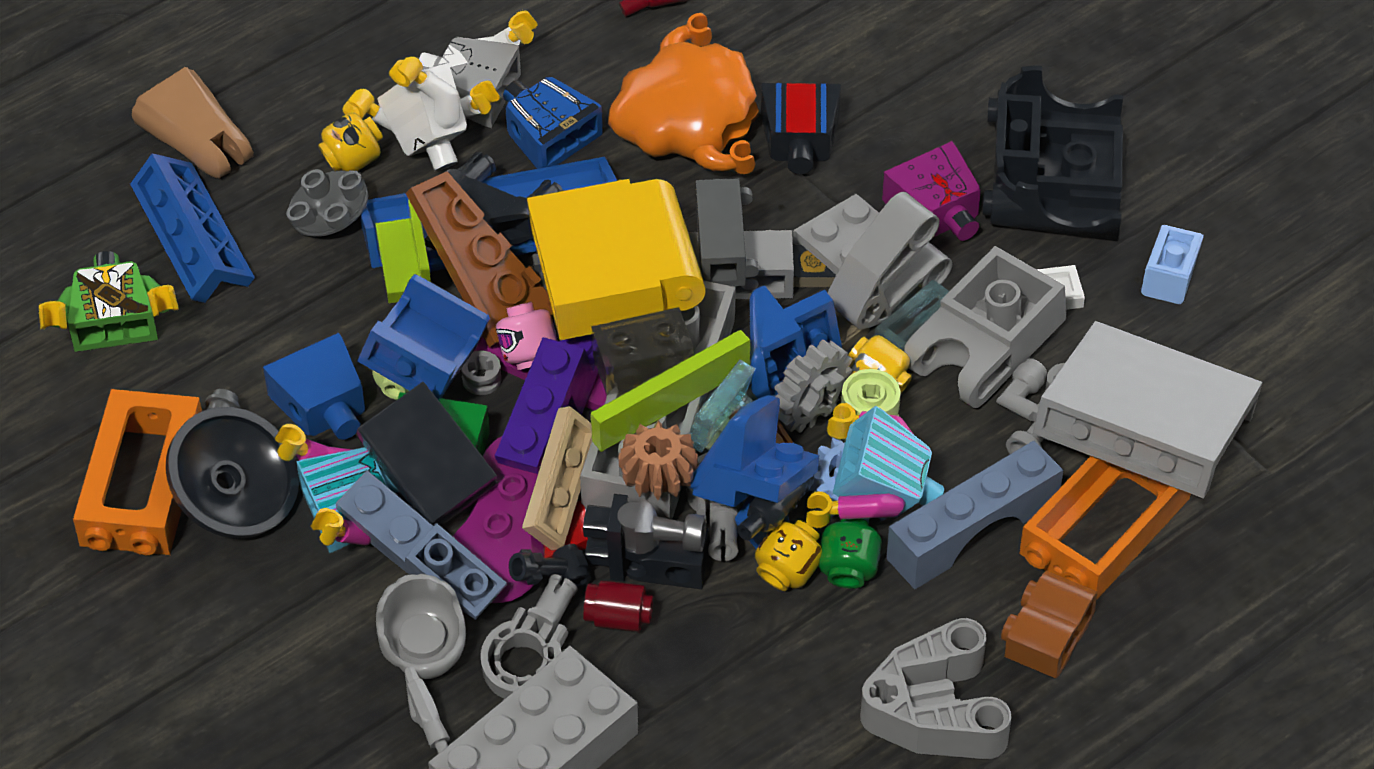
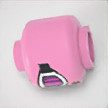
M532 302L506 308L508 317L501 319L496 324V333L503 359L507 363L516 364L517 370L531 367L543 337L558 341L552 315L544 309L534 310Z

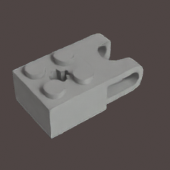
M994 246L940 300L941 307L911 336L905 345L904 352L910 358L909 369L920 376H928L939 367L945 365L963 367L958 376L959 399L973 408H978L1000 388L1019 364L1024 363L1066 320L1065 285Z

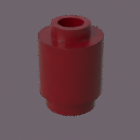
M600 580L599 585L588 584L583 619L584 621L594 622L595 627L640 632L642 623L650 624L654 598L653 596L646 595L645 585Z

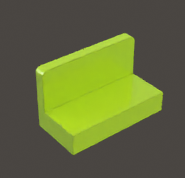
M409 200L408 219L375 223L388 303L399 301L410 278L414 274L431 282L422 224Z

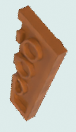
M448 171L410 188L405 193L464 302L489 315L490 320L482 335L488 347L499 343L496 324L501 319L508 317L506 308L532 302L534 310L544 309L553 316L548 293L539 283L541 278L530 266L526 268L509 249L512 245L501 232L497 235L483 219L484 213Z

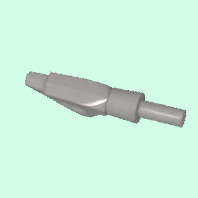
M408 667L404 672L411 718L423 728L430 748H436L439 754L448 746L447 742L450 740V737L440 720L436 705L423 679L419 678L414 667Z

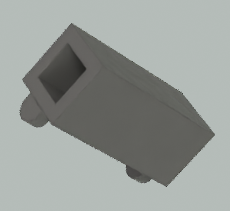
M739 178L696 180V217L700 272L703 281L728 286H745L746 277H753L759 273L758 262L754 259H746L742 205L752 202V190L747 187H740Z

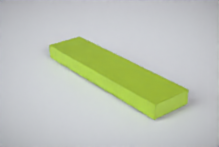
M742 330L737 331L591 412L592 442L602 452L625 439L626 434L636 433L639 424L647 427L750 369V339Z

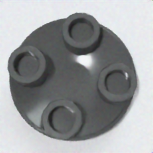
M319 169L311 170L301 178L302 187L293 196L286 215L292 227L303 235L317 237L336 233L349 226L361 215L368 202V187L358 171H331L324 173Z

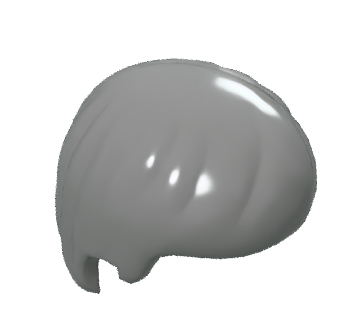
M409 574L399 578L383 592L376 611L377 635L383 656L393 665L400 667L403 672L408 667H414L420 679H432L446 673L460 658L466 640L464 616L452 586L432 575Z

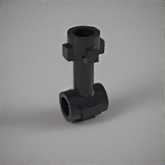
M568 544L558 548L553 553V558H543L542 553H532L531 549H521L519 553L513 554L509 561L511 578L515 581H527L528 585H537L543 579L542 576L555 574L562 577L561 584L567 578L579 589L591 581V570L583 551L579 550L576 544Z

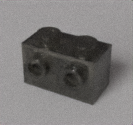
M679 307L592 326L593 357L606 395L629 392L694 356V347Z

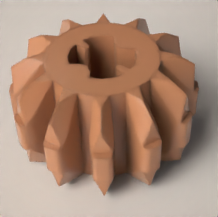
M659 420L654 428L648 429L639 424L636 435L626 434L623 448L618 455L619 467L621 468L626 486H635L639 497L649 491L653 492L657 501L663 492H669L677 497L680 486H691L693 472L698 467V454L695 453L691 435H681L677 424L665 429Z

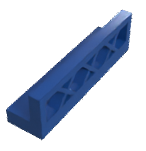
M152 153L130 185L191 300L205 303L221 281L248 287L255 277L193 164ZM223 261L231 267L225 266Z

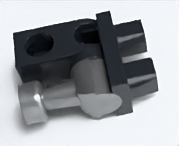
M614 494L611 507L587 505L583 522V535L588 537L585 554L588 564L609 566L610 580L624 582L626 575L630 579L640 582L702 590L709 557L708 528H706V515L688 514L685 522L657 516L654 507L649 502L641 499V502H628V495Z

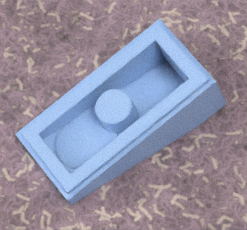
M1162 225L1145 269L1141 293L1144 296L1176 304L1183 303L1204 235Z

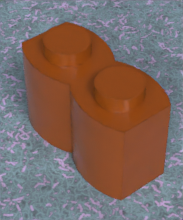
M1047 570L1042 574L1038 582L1031 580L1021 599V606L1023 608L1018 616L1010 614L1003 627L1001 640L1006 641L1004 657L1057 678L1066 666L1075 645L1083 636L1094 615L1098 591Z

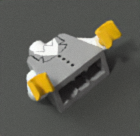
M526 10L516 13L510 19L509 27L494 36L478 39L454 38L443 57L425 52L421 54L419 60L423 65V70L449 64L456 89L459 93V100L465 119H470L492 128L506 102L503 99L505 88L511 82L518 80L521 75L520 41L523 44H529L534 37L532 29L537 26V22Z

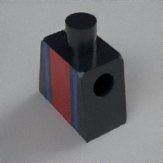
M762 83L761 119L770 158L775 161H788V169L795 174L810 172L813 168V161H827L830 159L840 116L841 84Z

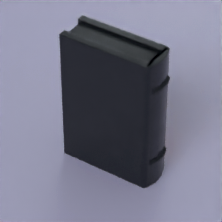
M424 381L357 429L356 436L369 452V457L377 462L410 507L433 526L436 523L439 526L444 525L498 485L496 473Z

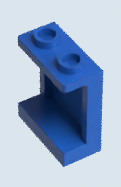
M414 274L410 278L403 295L383 322L378 321L370 331L357 362L409 391L424 381L439 401L476 349L490 317L472 305Z

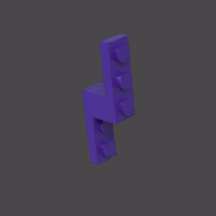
M615 330L560 340V342L542 338L495 453V458L499 464L535 474L539 473L558 408L570 406L582 415Z

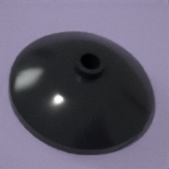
M217 407L194 415L176 432L170 442L166 455V476L170 491L178 506L198 526L223 537L251 538L273 529L292 509L299 489L296 458L294 457L290 461L280 458L277 450L282 443H278L275 440L279 431L261 416L244 409ZM216 479L224 480L228 489L219 486Z

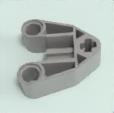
M900 192L892 197L851 248L828 291V294L833 299L835 310L858 329H866L894 319L942 284L951 271L952 260L929 242L938 230L939 218L907 192Z
M959 618L896 647L865 681L862 687L860 718L863 727L876 736L918 754L993 759L1000 756L1006 750L1009 739L1011 711L1008 705L995 697H980L960 701V699L956 700L954 695L953 682L968 680L981 672L986 646V632L983 626L975 620ZM982 726H989V727H992V728H994V729H993V730H987V729L982 728Z

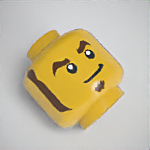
M797 520L795 524L782 522L781 525L766 535L756 549L755 559L759 565L756 569L757 573L767 583L781 591H786L788 588H802L820 563L822 548L817 542L820 537L819 533L801 520Z

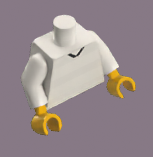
M416 57L398 60L389 71L390 77L397 85L377 98L379 105L374 103V97L368 90L359 89L353 93L342 108L345 115L354 112L361 118L366 113L373 116L372 120L375 123L391 130L395 134L406 155L412 156L427 151L435 171L443 170L458 163L450 140L466 131L467 124L459 100V93L448 63L423 70L421 61Z

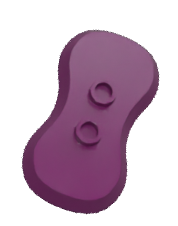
M502 437L495 440L482 456L496 473L498 485L474 502L468 519L452 536L507 582V586L491 603L512 601L522 596L533 586L528 585L527 581H515L511 578L509 561L513 554L519 553L521 549H531L532 553H542L544 558L543 544L522 529L538 474L497 462L495 453Z

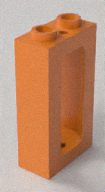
M111 389L73 518L80 546L98 551L113 549L133 551L141 555H170L182 510L175 501L167 482L166 455L170 442L179 428L188 419L202 412L199 397ZM124 432L166 436L147 506L141 510L104 506Z
M1090 456L1023 526L1019 554L1024 556L1035 568L1047 570L1098 591V599L1186 504L1191 494ZM1129 478L1153 493L1157 499L1096 564L1061 542L1118 480Z

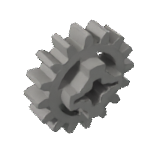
M821 340L817 348L810 345L803 358L798 355L788 364L787 369L783 372L785 376L783 382L777 384L774 388L778 393L775 397L780 399L778 420L782 426L790 432L796 430L800 433L806 425L812 428L818 416L825 417L834 410L839 401L838 396L846 381L845 378L853 371L848 367L853 361L848 356V352L833 341L828 343L825 340Z

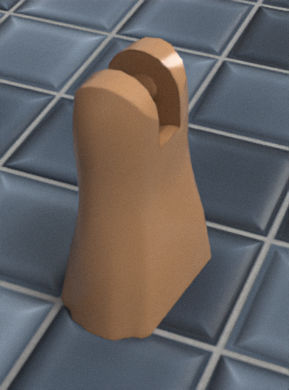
M184 67L140 95L135 106L132 108V119L135 124L179 151L198 168L214 178L220 179L231 171L230 164L220 149L240 165L253 157L254 152L248 139L227 116L212 92L196 72L188 69V67Z

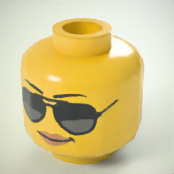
M350 112L322 130L321 138L323 142L318 147L334 171H359L380 156L381 151L377 141L381 140L383 135L370 116L362 120L358 114Z

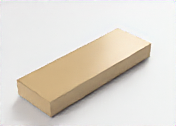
M570 406L558 408L522 529L551 550H556L565 544L581 490L580 475L592 442L591 422Z

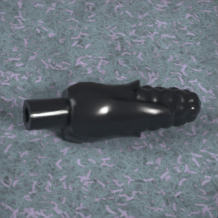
M814 475L778 503L755 497L748 508L747 518L737 526L739 536L749 541L758 532H770L781 525L791 511L798 509L797 503L810 490V487L813 485Z

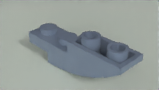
M368 470L336 502V509L368 535L374 547L405 572L415 575H432L450 584L456 592L462 612L474 619H477L507 586L506 581L437 523L434 526L431 525Z

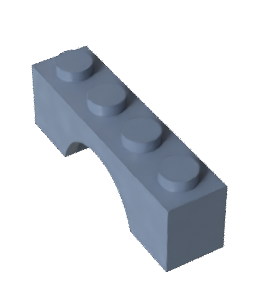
M1035 440L890 525L887 560L914 589H917L950 569L963 547L989 524L1005 517H1017L1023 524L1029 521L1061 487L1063 469Z

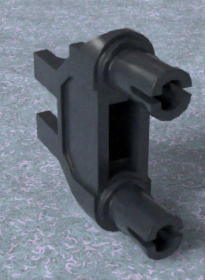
M475 152L460 168L447 170L484 213L483 219L497 235L501 232L511 245L520 244L533 237L527 198L563 191L558 183L554 182L551 184V180L547 179L532 194L525 198L521 196L516 197L482 183L496 170L493 159L487 154L482 156V152ZM429 236L425 238V246L436 250Z

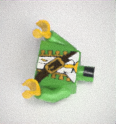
M103 251L96 254L93 258L94 267L80 268L75 271L72 285L65 288L57 301L44 302L39 305L40 329H45L49 326L67 329L68 324L75 352L158 340L154 317L170 309H174V311L179 310L173 286H160L150 276L140 275L136 263L132 261L120 263L119 256L111 251Z

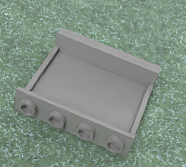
M1095 321L1042 395L1032 434L1204 499L1210 489L1215 468L1244 419L1251 421L1263 382Z

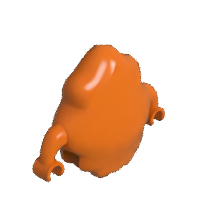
M696 13L688 19L686 25L677 27L664 37L658 54L650 64L629 71L623 78L621 91L609 110L608 124L619 138L637 145L646 155L661 157L679 154L695 160L698 165L705 169L713 171L734 169L737 173L748 174L755 167V159L750 155L751 148L747 141L740 140L735 142L730 148V154H722L721 152L728 142L744 138L751 123L758 117L759 110L755 101L757 95L750 71L747 68L742 53L731 51L717 43L707 45L712 39L711 29L707 27V17L703 13Z

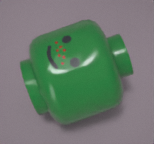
M863 518L841 519V522L828 525L821 539L822 554L819 563L821 572L827 576L831 584L838 587L851 589L862 587L864 582L873 579L877 574L882 546L880 534L868 526V522Z

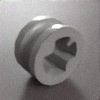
M474 351L461 369L463 386L472 394H490L496 391L501 384L500 360L491 352ZM478 370H486L485 376H476Z

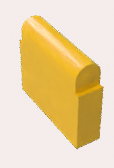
M629 179L527 198L532 235L560 340L665 320V314L691 309L703 300L706 292L705 284L675 190L667 181L654 179L631 184Z

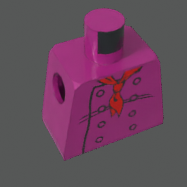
M952 141L884 171L882 196L884 203L887 204L892 197L900 192H907L939 218V227L934 237L951 230L960 241L971 238L978 231L979 223L975 217L978 215L980 188Z

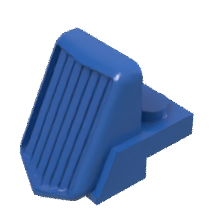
M765 285L754 289L749 299L752 393L757 399L767 395L776 396L778 394L774 388L777 384L783 382L785 377L783 372L787 369L788 364L798 355L803 358L810 345L817 348L821 340H825L828 343L833 341L842 348L834 302L826 290L803 299L785 309L781 307Z
M767 395L742 406L729 420L693 473V480L689 487L693 489V496L730 507L737 506L750 495L778 503L818 472L820 455L806 452L798 444L776 443L780 399Z

